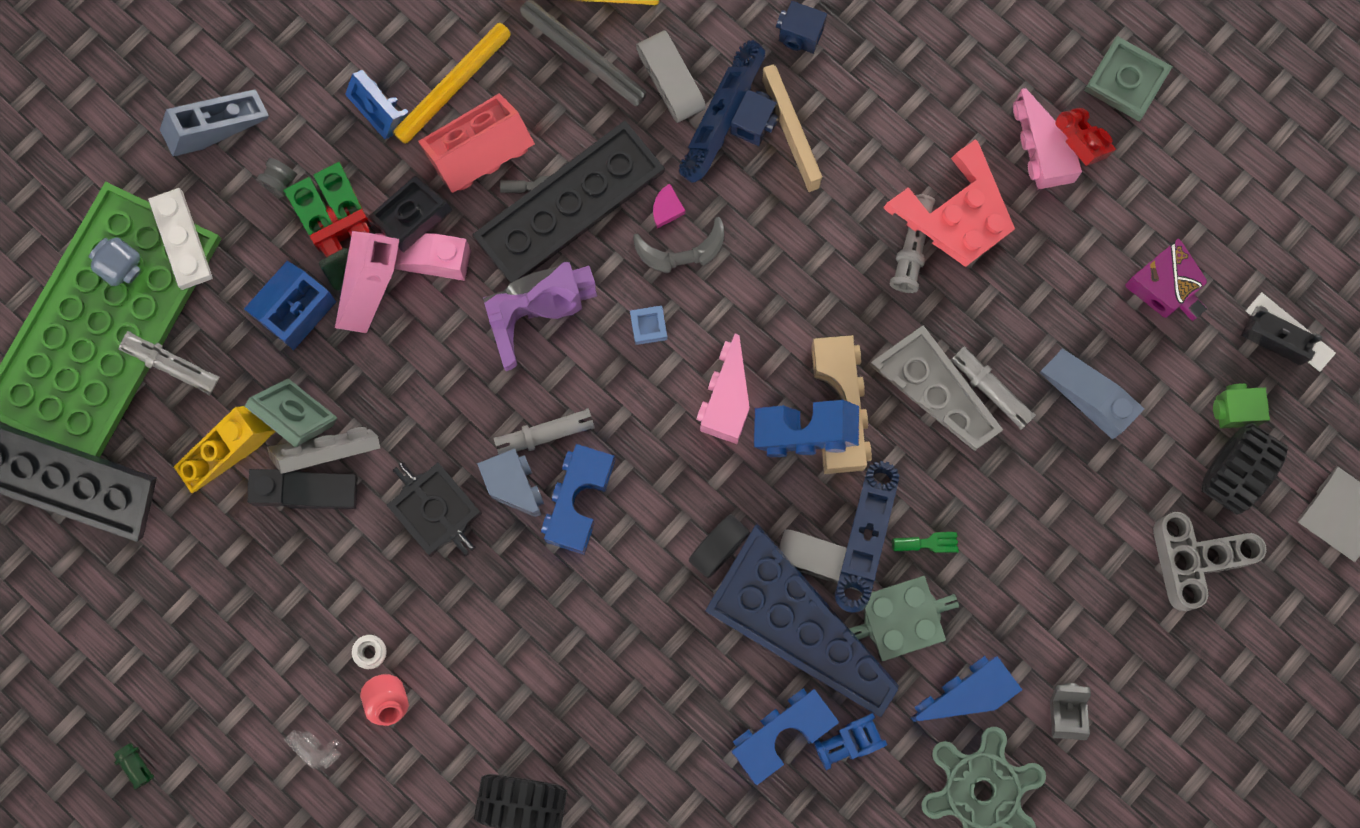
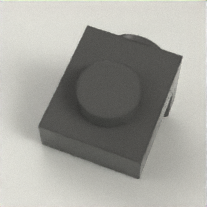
M1066 683L1055 687L1050 699L1052 738L1088 739L1090 730L1087 702L1091 696L1090 687H1082L1074 683Z

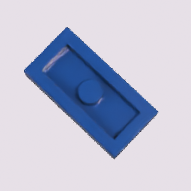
M363 70L352 74L345 95L384 139L392 137L394 129L406 118L408 110L404 109L398 112L395 109L398 99L396 97L386 99L377 84Z

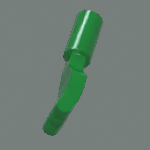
M936 532L927 539H919V537L892 539L893 551H918L926 548L933 553L959 552L957 532Z

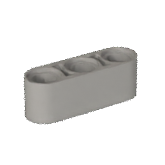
M665 30L636 44L641 61L670 114L677 123L706 109V104L699 88Z
M785 529L779 549L799 572L838 584L847 548L800 532Z

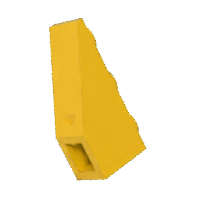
M245 406L235 407L174 468L190 492L194 493L257 450L276 431Z

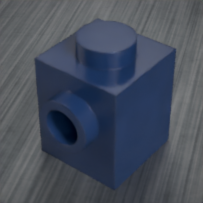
M791 1L788 11H781L776 24V28L780 29L779 41L789 49L796 51L802 49L814 54L825 27L827 13Z
M747 90L731 122V134L760 146L766 132L772 133L779 118V115L775 114L777 102L773 101L764 92Z

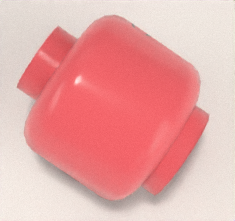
M390 674L375 676L368 680L361 689L360 697L366 718L373 724L383 726L395 724L408 711L409 702L403 683L396 676Z

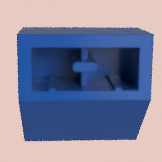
M286 261L248 303L244 310L294 351L337 301L327 289L305 271Z

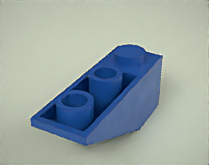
M984 655L968 667L972 673L961 680L959 676H956L943 685L941 688L945 693L934 700L929 696L916 705L914 708L918 713L912 716L911 719L913 722L994 711L1022 691V688L998 656L988 660Z

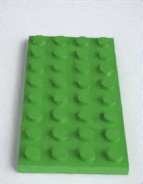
M105 181L0 364L1 422L97 457L101 456L149 370L145 366V362L118 350L122 339L127 331H130L154 345L156 343L163 345L195 286L181 290L178 287L150 202ZM194 224L206 260L209 263L221 238L219 235ZM121 238L140 254V262L137 266L141 269V272L129 285L124 281L118 286H111L91 270L92 260L89 258V255L102 239Z

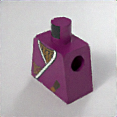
M1179 238L1125 284L1128 290L1165 318L1180 308L1193 322L1208 309L1195 295L1207 284V279Z

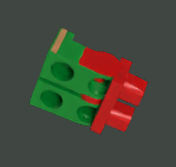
M340 162L313 174L329 204L328 206L324 204L320 193L310 177L283 190L313 244L319 252H323L331 263L346 255L340 242L351 237L352 231L371 233L369 229L371 224Z

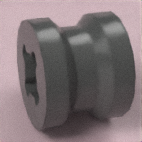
M269 158L265 164V172L258 175L256 182L268 191L284 197L285 192L283 190L286 189L290 181L295 179L297 174L282 162Z

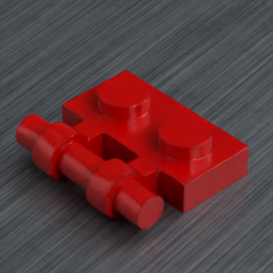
M1079 107L1060 113L1055 124L1067 136L1068 139L1065 142L1081 161L1088 166L1108 158L1117 149L1112 145L1113 140L1109 133L1103 128L1091 127L1087 122L1090 116L1089 112Z

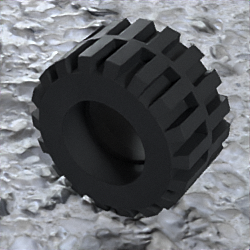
M1253 423L1243 426L1229 439L1210 465L1204 476L1201 491L1236 515L1245 512L1261 498L1280 472L1287 456V445Z
M487 774L481 776L474 820L482 825L494 828H561L568 790L561 785L542 781Z

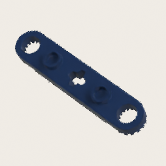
M754 40L747 41V44L744 43L743 48L740 46V52L736 51L732 67H728L688 146L690 150L684 156L685 160H681L683 164L679 165L680 175L689 182L699 181L708 172L718 150L723 146L724 138L747 90H751V84L765 58V49Z
M883 461L879 463L874 462L873 465L869 466L865 475L835 592L837 604L847 612L862 611L868 605L899 482L898 470L887 461L886 463ZM884 473L891 481L886 485L877 484V481H874L873 475ZM866 529L872 531L870 541L865 540L864 534H862ZM850 587L858 589L862 593L861 600H848L845 597L844 590Z

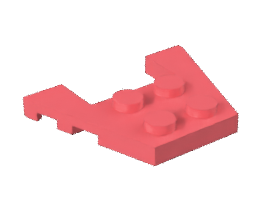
M976 139L951 158L971 184L939 208L929 213L909 187L887 202L883 207L891 215L896 213L906 220V225L915 232L920 230L933 240L932 244L965 267L1015 230L982 149Z

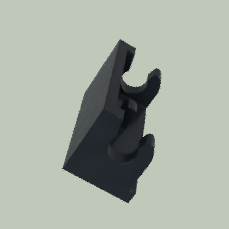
M1263 306L1255 307L1241 336L1298 365L1313 359L1316 352L1312 349L1322 339L1321 335L1317 333L1311 334L1268 312V309Z

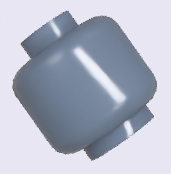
M118 237L110 240L107 238L102 239L89 255V258L92 260L91 270L111 286H118L124 281L129 285L141 272V269L137 266L140 262V254Z

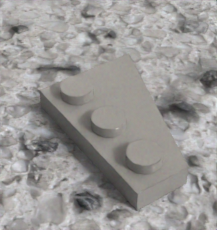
M357 427L348 430L344 434L326 435L310 439L298 447H294L291 443L268 446L267 448L270 460L282 474L380 449L378 435L371 429L367 430L366 427Z

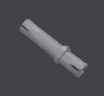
M127 331L118 350L145 362L146 367L150 369L155 367L208 395H211L220 378L164 350L163 345L159 343L154 345L130 331Z
M965 346L950 360L971 380L969 384L973 388L977 386L1020 430L1036 416L1034 412L1032 413L990 372L992 368L989 365L985 367Z
M589 408L530 428L528 425L521 427L522 430L494 437L496 446L510 443L507 447L497 449L498 454L500 455L512 449H515L516 452L527 448L529 451L535 450L536 445L588 429H594L593 420L583 423L578 422L579 420L591 417Z

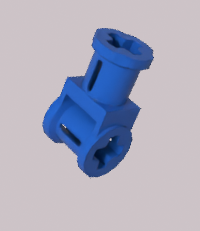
M874 713L845 725L846 727L838 730V735L822 742L819 740L813 742L826 771L831 769V764L844 758L854 759L862 757L888 745L886 740L881 739L873 722L875 719ZM842 745V748L829 753V750Z

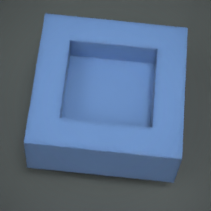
M662 306L630 311L635 345L667 340Z

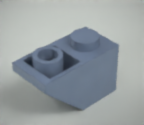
M512 449L477 463L492 499L534 517L541 515L538 506L543 505L544 502L537 485L531 487L527 475L532 474L525 455L519 457L516 450Z

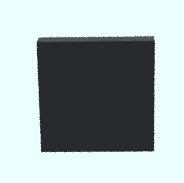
M414 176L371 213L368 219L386 237L399 239L398 248L405 252L452 209L443 198L417 176Z

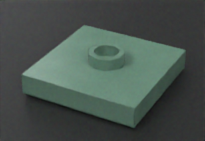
M1116 36L1084 91L1140 122L1173 66Z
M286 379L250 397L245 405L248 410L294 447H298L330 429L337 420L334 414L290 379Z

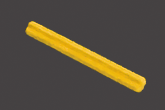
M497 23L394 129L395 136L401 142L408 143L510 38L509 29L502 23Z

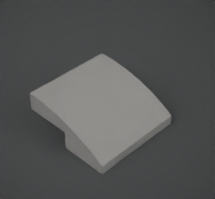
M1336 466L1316 491V497L1299 516L1297 522L1355 562L1360 556V481Z

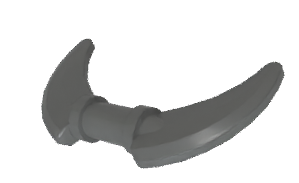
M716 217L712 231L698 247L678 253H666L652 248L642 240L639 234L633 235V241L638 256L645 264L657 271L670 273L672 268H676L679 265L695 262V264L700 263L702 266L710 263L723 246L724 227L721 218Z

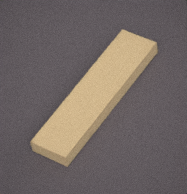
M774 64L764 67L762 82L767 94L773 101L777 102L775 113L779 115L778 120L808 192L817 190L821 184L822 175L777 67Z

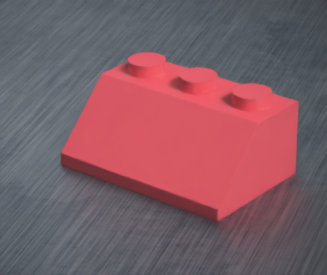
M500 93L418 141L437 173L452 193L457 190L467 189L477 178L484 174L494 173L500 168L501 164L511 158H518L524 155L529 147L535 145L519 112Z

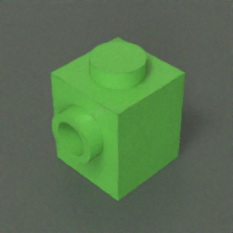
M1247 384L1226 386L1227 390L1216 396L1213 404L1214 417L1217 420L1219 419L1220 429L1243 427L1249 423L1260 426L1270 420L1266 387L1247 388Z

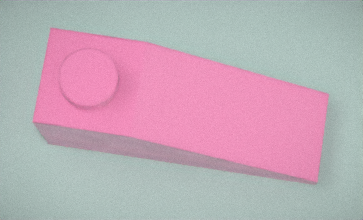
M375 233L376 235L385 236L383 233ZM425 233L405 252L398 248L394 269L465 281L471 249L464 238Z

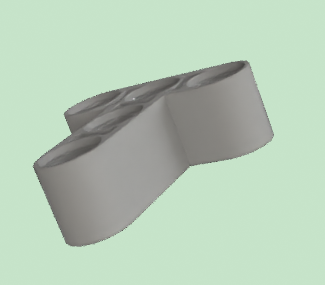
M1172 512L1158 519L1153 527L1168 599L1171 605L1179 611L1197 609L1206 603L1208 589L1204 574L1245 567L1261 561L1266 554L1264 540L1254 533L1196 542L1192 522L1186 514L1181 512ZM1168 521H1172L1178 526L1179 534L1177 537L1171 536L1168 533L1166 526ZM1242 542L1250 546V558L1242 555L1240 551ZM1209 548L1214 549L1218 553L1219 561L1217 564L1212 563L1208 559L1207 552ZM1176 554H1180L1185 558V570H1181L1175 565L1174 557ZM1185 586L1194 593V600L1191 604L1183 599L1182 590Z

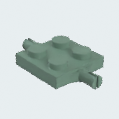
M920 576L871 592L869 603L863 609L864 624L849 629L852 633L860 631V633L855 634L858 640L869 636L876 646L880 661H885L946 641L940 623V613L959 608L958 602H953L945 605V603L957 600L955 594L936 600L930 593L925 576Z

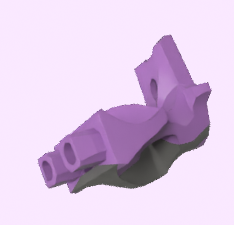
M563 262L558 268L532 273L510 283L503 292L483 297L505 371L512 370L517 366L513 337L514 326L519 318L528 315L529 319L539 316L558 319L573 315L582 310V300L597 296L590 266L572 270L570 262Z

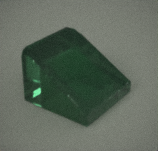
M343 248L318 263L336 291L342 289L349 252L348 248Z

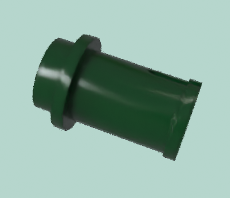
M130 743L113 754L116 758L114 763L116 766L120 764L133 784V788L136 790L151 781L154 775L151 774L138 754L140 751L139 747H134Z

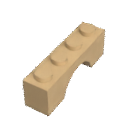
M853 335L813 339L811 351L814 378L830 384L838 392L842 400L859 406V446L846 447V451L841 453L826 452L825 449H822L824 474L864 471L867 462L872 460L870 442H864L863 429H868L867 410L861 409L860 397H864L865 394L863 377H857L856 365H861L860 346L854 345Z

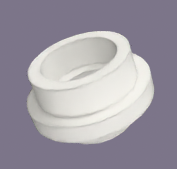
M362 636L353 645V660L361 668L374 669L380 666L386 658V646L377 636ZM368 646H373L376 651L375 655L367 659L364 651Z

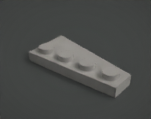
M924 325L870 363L873 369L974 451L1003 431L1002 427Z

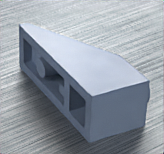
M256 89L166 109L160 132L172 156H178L203 150L268 119L269 115Z
M1063 348L1039 372L1112 440L1120 435L1144 410L1119 385Z

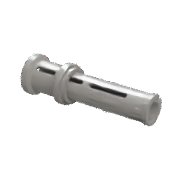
M924 194L916 195L926 210L932 213L935 199ZM908 227L904 247L896 255L898 265L895 277L890 279V286L895 290L915 293L919 289L917 279L920 267H923L925 264L922 251L926 235L918 230L916 237V232Z

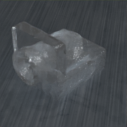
M293 730L284 739L312 769L317 770L322 766L325 769L329 768L341 755L338 750L343 745L338 739H332L320 751L318 747L321 743L307 730L304 733Z

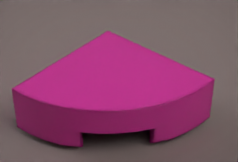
M670 184L659 192L654 202L653 217L657 229L685 214V209Z

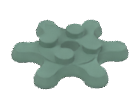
M998 727L987 728L981 736L980 748L977 752L970 755L961 753L950 742H939L933 748L932 757L935 763L946 772L947 783L941 791L929 793L923 798L921 804L922 811L927 817L932 819L954 815L959 818L963 828H1036L1033 819L1022 810L1021 798L1026 791L1038 789L1045 783L1046 772L1042 766L1036 763H1028L1021 767L1009 764L1004 755L1007 736ZM982 780L988 782L992 788V795L985 801L976 799L974 794L975 784Z

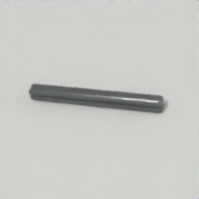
M527 0L522 5L520 11L525 19L631 104L639 106L644 101L646 91L548 12L532 0Z

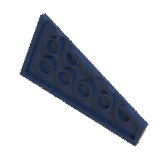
M756 524L705 612L877 716L882 717L898 691L899 685L761 527Z

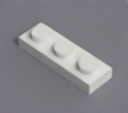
M177 188L149 198L148 200L178 287L184 290L213 279L183 191Z

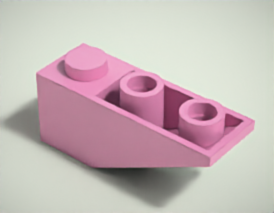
M1026 88L1021 89L1016 101L1013 103V112L1015 119L1021 122L1023 131H1021L1020 139L1022 148L1028 150L1030 158L1028 172L1031 180H1035L1037 190L1075 183L1082 170L1078 156L1065 142L1068 139L1061 129L1057 128L1056 121Z
M352 231L335 328L367 333L394 272L399 239Z
M734 334L731 343L727 341L724 343L719 360L724 361L720 373L714 371L708 386V390L713 391L709 403L702 402L696 420L701 421V432L738 444L750 407L740 336Z

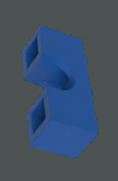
M845 400L813 402V416L808 426L804 429L800 425V411L784 405L755 408L754 448L767 451V456L786 457L788 451H796V454L814 455L816 454V449L841 453L846 451V447L859 446V406Z
M579 444L575 445L573 452H567L562 470L567 471L563 483L557 482L552 496V501L556 502L552 515L546 514L541 533L545 534L544 540L546 543L585 555L595 523L593 519L577 513L574 509V502L577 495L583 490L596 489L602 492L606 491L615 464L614 455Z
M804 688L787 700L791 705L781 714L777 709L773 710L760 720L764 727L754 734L748 729L733 741L736 748L731 753L756 786L784 765L775 751V740L781 731L787 728L796 729L811 744L839 723L815 689L808 693Z

